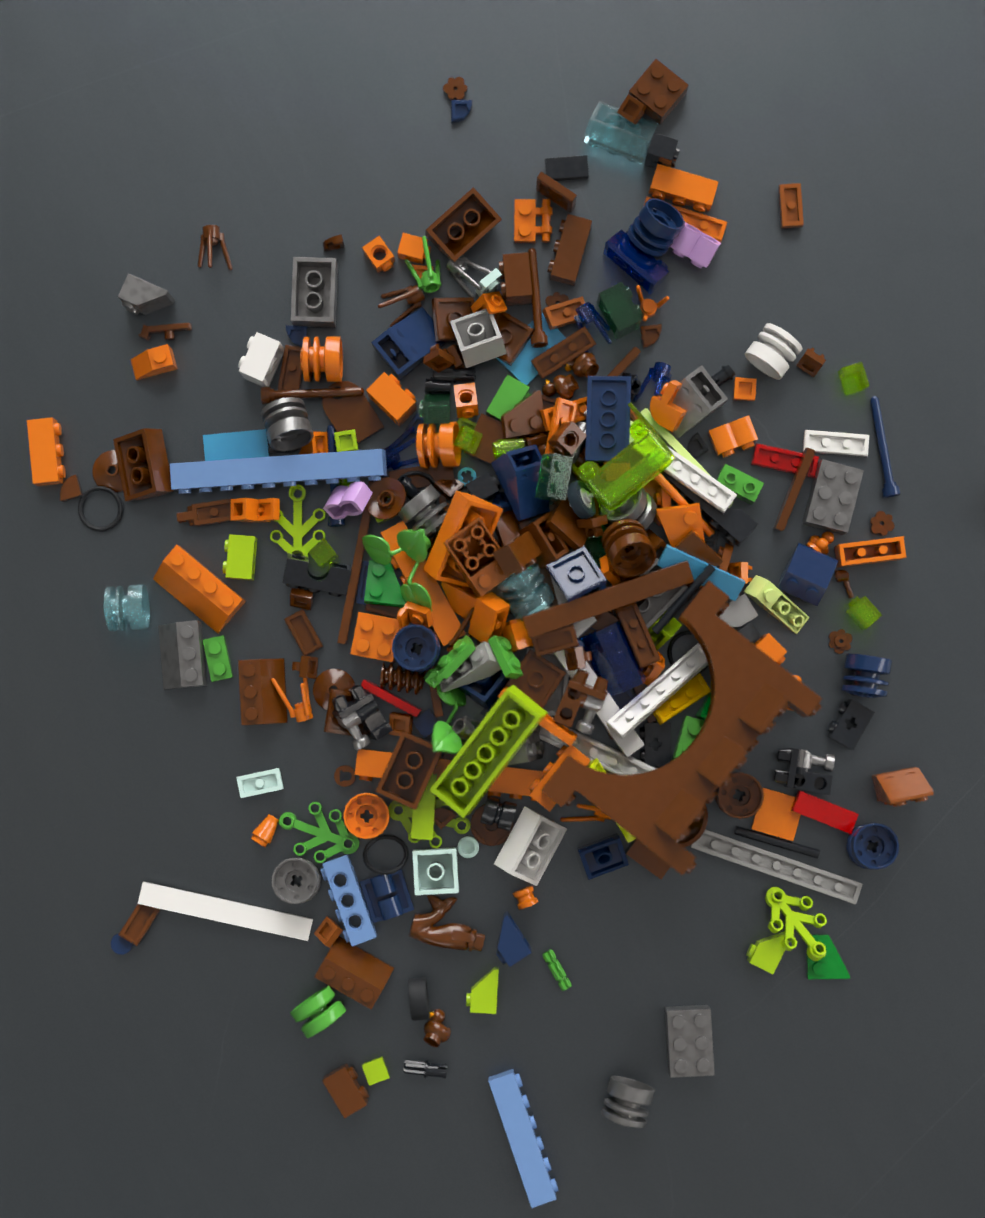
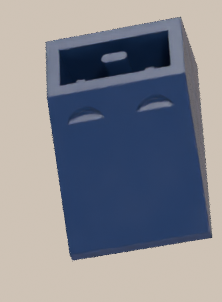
M422 307L388 328L371 343L376 352L400 380L424 361V356L430 353L432 346L439 344L440 348L447 342H436L434 320Z
M536 444L506 452L491 463L518 521L550 511L547 484L539 482L543 458Z

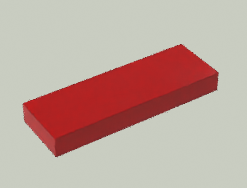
M756 443L751 465L795 474L803 453ZM814 455L806 477H815L819 456Z
M364 679L361 683V686L369 693L414 717H418L422 711L420 707L386 689H382L367 679Z
M798 790L791 808L793 812L848 834H852L859 815Z

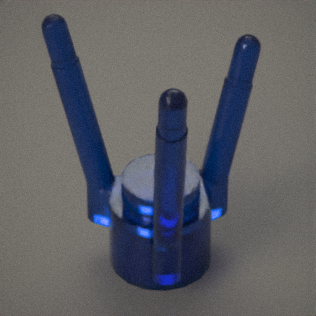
M586 302L575 310L577 315L574 316L578 329L583 327L582 322L585 324L594 322L608 344H611L612 341L604 330L605 328L609 331L610 327L596 311L593 304L591 305L590 302Z
M655 362L654 368H649L648 375L641 385V390L634 397L633 402L638 401L651 377H653V381L657 382L654 395L658 396L661 384L669 383L671 380V366L663 362Z
M411 427L384 449L386 450L387 469L392 467L393 470H396L399 467L419 462L418 457L398 462L400 460L399 452L416 442V438L394 449L415 430L414 427Z

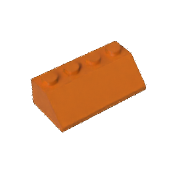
M456 490L423 570L435 580L470 588L443 542L478 517H480L491 535H493L503 509L477 496Z
M177 544L162 561L153 578L155 582L218 634L246 602V600Z

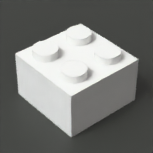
M256 332L254 337H250L247 344L248 352L246 356L241 357L238 368H240L239 372L244 379L262 387H269L284 355V348L281 342Z

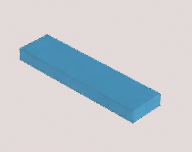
M666 545L657 565L665 568L688 561L693 579L695 580L708 566V563ZM713 566L716 570L702 586L704 587L710 581L728 595L729 599L736 601L745 584V580Z

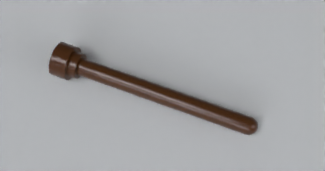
M530 248L528 253L534 321L531 346L543 348L548 346V336L545 335L542 327L536 250Z
M261 387L262 404H269L275 399L286 397L361 396L364 394V389L362 387L275 391V389L270 387Z

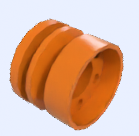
M327 336L325 346H321L319 337H314L313 346H311L310 337L303 338L300 364L305 382H311L312 372H314L316 382L320 381L321 372H325L327 382H342L343 348L341 336Z
M456 421L442 422L439 432L435 423H430L429 426L426 423L418 425L416 451L422 469H427L430 465L432 468H437L440 459L444 467L460 466L462 445L460 429Z
M362 793L349 800L345 806L343 817L350 833L358 838L371 839L376 838L385 831L390 815L383 799L376 794ZM365 810H369V813L373 814V818L369 819L368 823L365 822V819L361 818V814H365Z

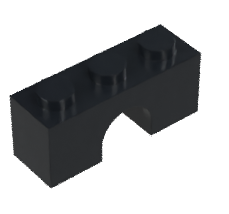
M291 553L287 554L282 583H286V586L290 588L306 587L307 590L316 593L320 592V590L327 591L329 595L340 597L341 594L347 595L352 571L351 565L330 561L328 571L321 576H316L308 570L309 557Z

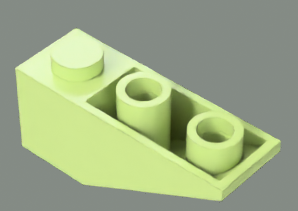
M758 575L752 579L743 591L756 604L795 634H798L810 618L774 584Z

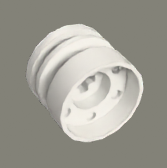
M767 323L762 329L763 332H760L758 335L760 342L753 341L744 355L761 372L774 379L781 380L789 369V364L786 360L794 362L796 355H799L803 348L787 331Z

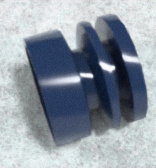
M652 198L646 201L639 212V216L634 219L628 228V235L634 245L643 252L656 257L663 256L672 245L673 239L684 228L685 221L680 212L671 204Z
M413 624L405 626L397 632L393 639L392 652L400 666L413 672H423L436 665L440 658L441 645L439 639L431 630L422 625ZM414 645L423 646L420 650L421 654L413 653V650H415Z
M846 654L844 668L854 671L853 675L843 676V680L851 681L852 685H842L841 690L859 697H887L888 691L880 690L878 686H889L888 682L880 679V675L890 674L892 660L861 654Z
M870 823L858 826L852 831V834L847 838L846 850L851 861L860 868L870 870L882 869L895 861L899 852V842L891 828L884 824ZM868 842L874 844L872 850L866 849L869 845Z

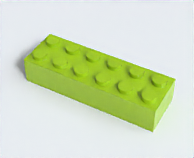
M515 685L507 688L430 791L461 817L464 818L469 815L548 712Z

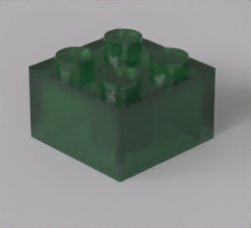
M622 282L600 292L597 299V305L616 340L639 329L642 321L641 317L643 316L640 307L634 305L631 300L633 295L630 288L624 286Z

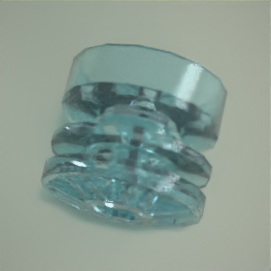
M536 563L527 567L526 570L518 575L513 573L497 585L499 590L503 592V597L511 599L508 604H510V610L516 619H522L523 616L543 610L555 598L549 584L541 583L544 580V575L540 573V568Z
M130 585L127 595L123 586H118L117 589L113 586L106 588L103 607L109 631H117L118 627L120 631H125L128 621L132 630H145L149 628L150 602L146 585Z

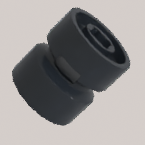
M488 796L480 823L491 826L497 823L498 828L510 831L517 804L508 801L501 804L499 799Z

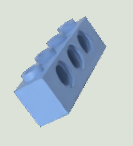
M349 854L324 862L322 864L323 868L320 869L324 881L328 880L331 887L328 889L331 901H336L338 909L335 912L339 922L343 921L345 930H343V935L346 942H350L351 946H355L376 938L378 934L372 922ZM336 875H344L346 877V884L343 886L338 885L335 882ZM351 895L354 899L353 905L346 906L342 901L343 896ZM353 915L359 916L361 925L357 927L351 925L350 917Z

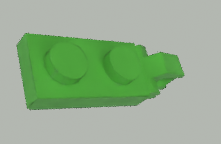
M467 635L463 639H459L454 644L453 649L447 655L440 658L438 665L434 669H429L424 676L425 682L435 688L444 678L447 680L475 651L476 647L472 639Z

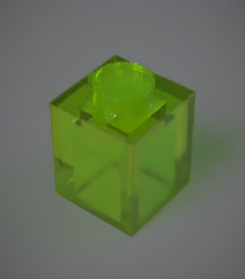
M856 596L848 603L849 608L846 610L847 614L861 630L867 629L882 616L866 596L861 598Z

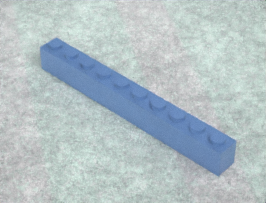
M384 449L170 464L171 489L178 490V494H190L191 489H199L200 493L212 492V488L219 487L220 491H233L234 486H241V490L254 489V485H262V488H275V484L283 483V487L296 486V482H304L305 485H318L317 481L326 480V484H337L339 479H347V482L351 483L360 482V478L368 477V481H380L381 476H387L386 450Z

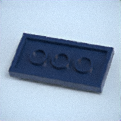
M588 376L585 462L629 463L631 376Z

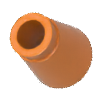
M268 814L252 832L251 840L266 848L267 844H270L279 820Z

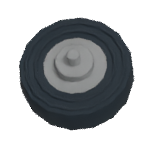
M578 480L570 483L567 486L570 507L581 519L592 517L596 513L593 493L590 492L582 481Z

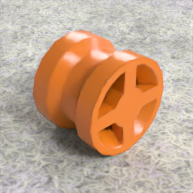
M533 886L513 892L514 898L518 901L517 907L519 910L538 903L537 897H534Z

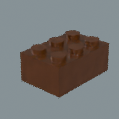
M403 731L375 792L416 810L442 752H433L432 743Z

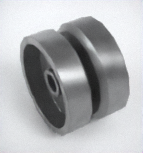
M634 480L617 482L604 494L601 502V512L603 515H607L608 521L612 524L621 519H634L639 521L644 529H647L657 513V505L654 499Z

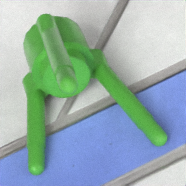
M423 236L422 241L427 270L422 273L421 279L408 259H405V263L417 281L418 288H423L425 292L432 293L441 286L440 260H436L434 273L426 236Z

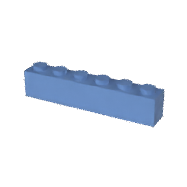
M511 1069L490 1076L488 1082L531 1208L556 1200L555 1192H558L559 1189L555 1178H550L548 1171L552 1169L548 1157L544 1158L541 1150L544 1149L541 1136L536 1137L534 1129L537 1128L534 1116H529L527 1111L530 1104L527 1095H522L520 1087L523 1086L519 1073L515 1074L514 1070Z

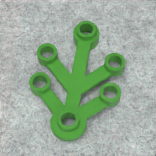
M316 801L312 802L308 809L314 815L319 828L297 820L296 815L292 812L283 813L279 818V824L283 829L295 828L317 836L304 843L299 842L294 845L293 851L298 856L304 855L307 850L326 841L336 843V845L325 851H316L314 853V860L317 863H323L328 857L339 852L353 854L359 848L358 837L348 833L342 820V812L338 809L330 811L329 819L335 822L340 835L331 832L322 813V805ZM313 804H317L319 806L318 812L312 811L311 808ZM338 812L340 815L339 819L334 820L332 813ZM285 817H289L291 819L290 825H286L284 823ZM345 840L352 841L350 848L344 845ZM298 845L304 847L303 853L297 852L296 848ZM319 852L324 854L323 860L317 859Z

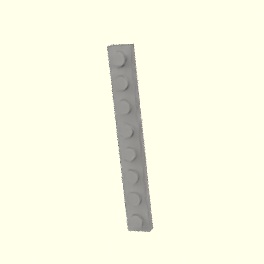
M706 829L703 835L690 846L699 851L853 904L857 903L863 885L857 881Z

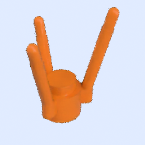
M640 285L636 286L638 302L640 303L639 312L643 316L642 320L647 321L648 318L654 316L657 309L661 308L669 300V296L656 303L652 299H644Z
M275 678L271 679L275 689L289 710L291 718L296 717L297 722L313 718L307 678H303V683L300 684L303 702L295 704V709L292 708Z
M577 804L576 806L577 808L594 811V815L597 816L560 818L561 822H604L605 819L611 820L598 807L586 804Z

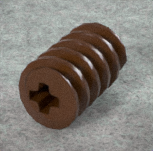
M383 662L380 687L384 689L388 683L389 690H393L395 685H397L398 692H401L405 686L406 693H410L412 688H414L415 695H418L420 690H423L426 671H423L421 674L419 672L411 673L407 669L402 671V666L400 665L395 670L391 662L385 668V663Z

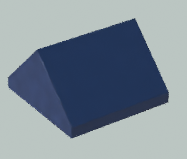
M618 833L577 848L588 880L629 865Z

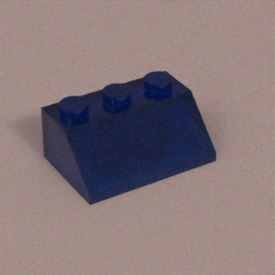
M621 229L605 243L603 254L650 295L667 278L669 274L668 266L659 259L657 261L654 257L635 246L629 238L628 231L625 233Z
M619 620L579 638L584 643L583 648L585 652L591 651L592 660H590V663L597 677L608 680L607 691L610 696L623 693L645 682L646 677L642 668L640 669Z

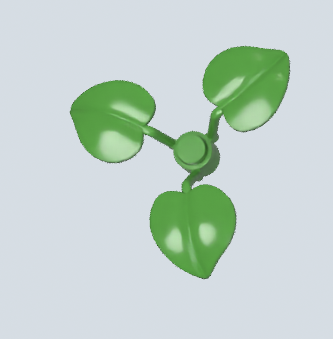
M424 529L400 531L397 534V542L400 548L394 551L390 550L389 543L383 538L375 535H365L362 538L363 545L368 555L376 563L388 565L392 561L391 556L401 551H405L410 558L416 561L407 579V584H403L400 587L401 595L406 602L410 601L431 609L432 602L428 591L422 585L412 583V578L420 562L426 559L427 550L431 547V542L425 536Z
M439 683L436 686L437 693L444 703L453 706V711L446 722L438 721L433 727V752L456 754L462 748V741L455 731L452 730L453 726H449L456 714L458 706L463 707L466 704V696L458 688L442 692Z

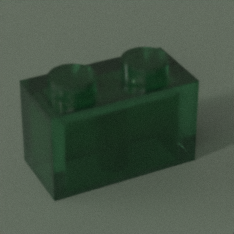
M424 394V400H420L419 417L424 418V424L450 423V394Z
M556 453L542 455L536 498L553 502L566 501L573 457Z

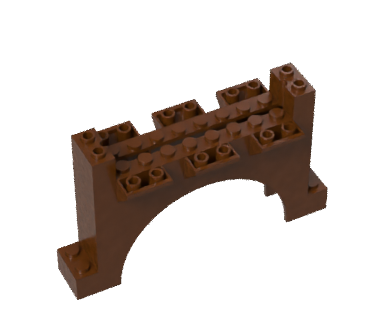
M710 581L705 584L678 618L700 644L706 657L711 677L709 710L699 734L690 746L668 764L658 769L635 775H616L600 772L568 756L541 790L561 807L564 804L569 806L576 798V795L573 793L578 791L682 876L684 873L689 874L696 866L694 862L696 857L676 841L678 839L683 840L691 830L688 826L692 821L698 822L705 813L702 810L705 806L704 804L712 802L717 795L714 792L717 787H725L733 778L730 773L735 768L740 769L747 760L745 757L746 753L751 752L759 742L756 738L760 734L768 733L775 725L773 719L782 715L788 707L804 718L814 716L822 706L819 704L822 700L820 696L720 618V615L730 605L726 602L730 597Z

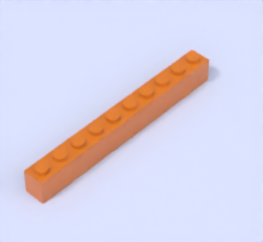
M359 749L357 751L355 775H360V780L372 781V777L382 778L393 752ZM439 759L433 774H437V780L452 760ZM506 767L488 790V795L501 797V793L510 794L509 798L522 799L523 795L530 796L531 790L528 788L537 778L540 781L545 774L540 770Z

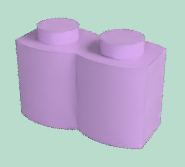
M685 222L684 228L673 239L670 247L673 248L672 252L682 258L684 256L689 257L694 266L707 268L721 243Z
M353 482L349 486H337L334 488L323 509L332 519H343L347 515H360L373 492L364 482Z

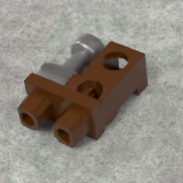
M578 669L574 677L569 681L553 721L572 727L578 709L581 707L586 709L583 720H578L575 728L581 732L592 734L594 726L591 723L596 713L601 710L606 699L608 680L597 677L594 686L588 685L586 681L589 673Z

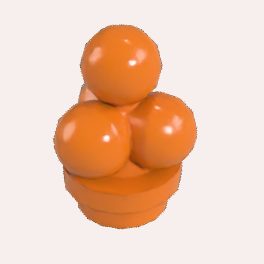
M826 531L822 534L821 538L813 535L805 546L827 555L829 552L828 544L834 541V534Z

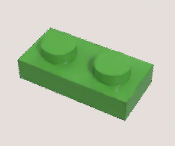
M225 636L204 639L203 645L211 682L233 678Z
M495 635L489 638L488 642L504 676L514 679L522 676L521 664L511 650L512 645L506 637Z

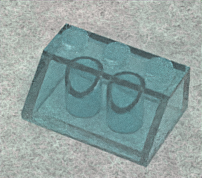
M599 101L590 117L582 141L592 147L607 150L612 155L625 157L630 162L642 164L658 124L641 118L635 125L618 114V108Z

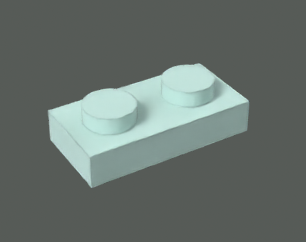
M497 268L479 282L482 290L476 289L475 291L479 297L483 293L494 292L497 289L502 275Z
M280 768L236 777L240 798L284 789Z

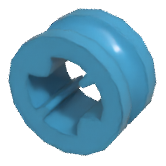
M464 467L458 472V480L465 484L464 487L467 484L463 482L464 478L461 476L464 472L465 474L470 472L473 480L477 478L476 472L469 467Z

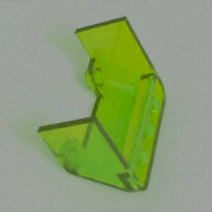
M631 402L628 406L638 418L629 429V433L634 441L600 468L595 462L588 461L578 468L568 456L563 457L607 510H615L670 466L674 459V455L669 447Z

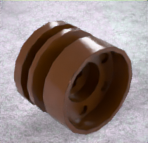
M621 519L606 528L602 535L601 543L609 558L614 572L619 576L626 578L644 574L654 564L656 559L654 546L639 521Z
M741 772L730 773L733 776L730 782L725 787H717L715 793H717L715 796L716 803L720 810L728 816L738 819L749 818L762 807L764 800L763 788L752 775ZM736 789L743 792V795L740 796L741 800L733 798V795L736 794Z

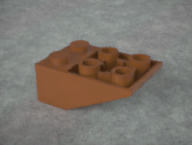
M480 517L443 542L475 596L482 597L513 574L511 573L506 576L492 554L500 546Z
M910 767L872 775L877 801L884 802V805L902 806L907 804L906 800L921 802L928 800V796L934 795V791L919 767Z

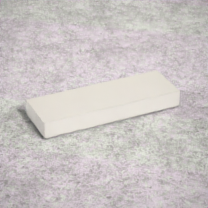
M814 430L804 431L803 452L805 448H811L815 450V453L868 456L869 435Z

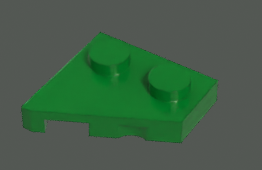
M369 560L364 603L402 608L406 604L401 595L400 585L391 562L388 565H382L374 560Z
M811 934L816 942H821L825 945L826 955L819 961L811 960L807 955L808 945L806 944L807 979H850V974L828 934Z

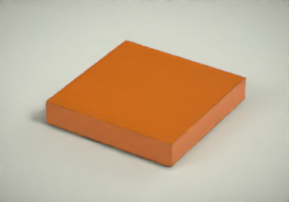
M763 788V804L754 815L751 829L794 841L801 814L791 811L796 797Z

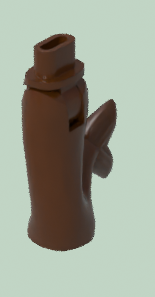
M427 895L433 910L430 913L414 914L409 937L441 948L468 950L469 952L473 949L481 952L485 935L476 933L477 929L472 930L469 926L460 923L433 926L452 908L457 898L449 897L441 900L435 895Z

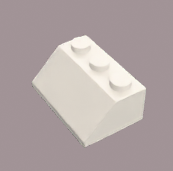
M524 806L494 864L507 873L537 886L567 828Z

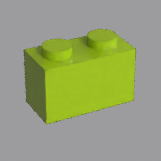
M229 534V539L225 540L224 551L228 552L227 561L223 562V573L226 574V578L254 581L257 537Z

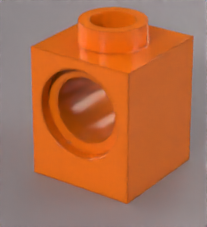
M403 232L397 252L398 258L408 259L411 262L423 265L425 253L422 237Z
M380 235L362 247L364 254L377 273L380 271L386 272L393 267L395 262L394 255ZM378 252L386 254L382 260H376L374 256Z
M475 382L453 385L458 418H471L479 415Z

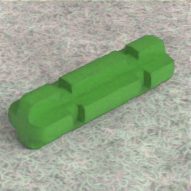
M553 950L544 952L543 958L546 963L548 962V967L555 980L559 982L560 989L562 991L569 989L572 984L566 978V973L558 959L556 960Z

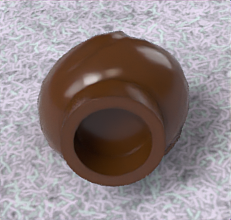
M584 352L565 364V370H572L577 377L588 378V376H595L599 370L596 357L590 352Z
M572 374L567 376L557 375L554 377L553 382H550L548 379L545 380V384L542 386V393L545 396L551 397L557 391L560 398L570 400L574 396V391L579 389V386Z
M435 1009L429 1012L431 1020L424 1024L425 1036L423 1040L432 1047H439L440 1043L446 1042L450 1038L451 1029L441 1024L445 1020L444 1011Z

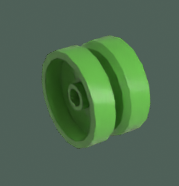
M329 985L314 993L290 1012L295 1022H302L308 1017L310 1018L301 1027V1031L307 1039L325 1030L346 1012V1008L341 1001H335L328 1006L326 1005L336 994Z

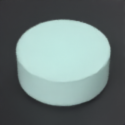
M465 836L458 842V852L464 858H472L479 851V843L474 837Z

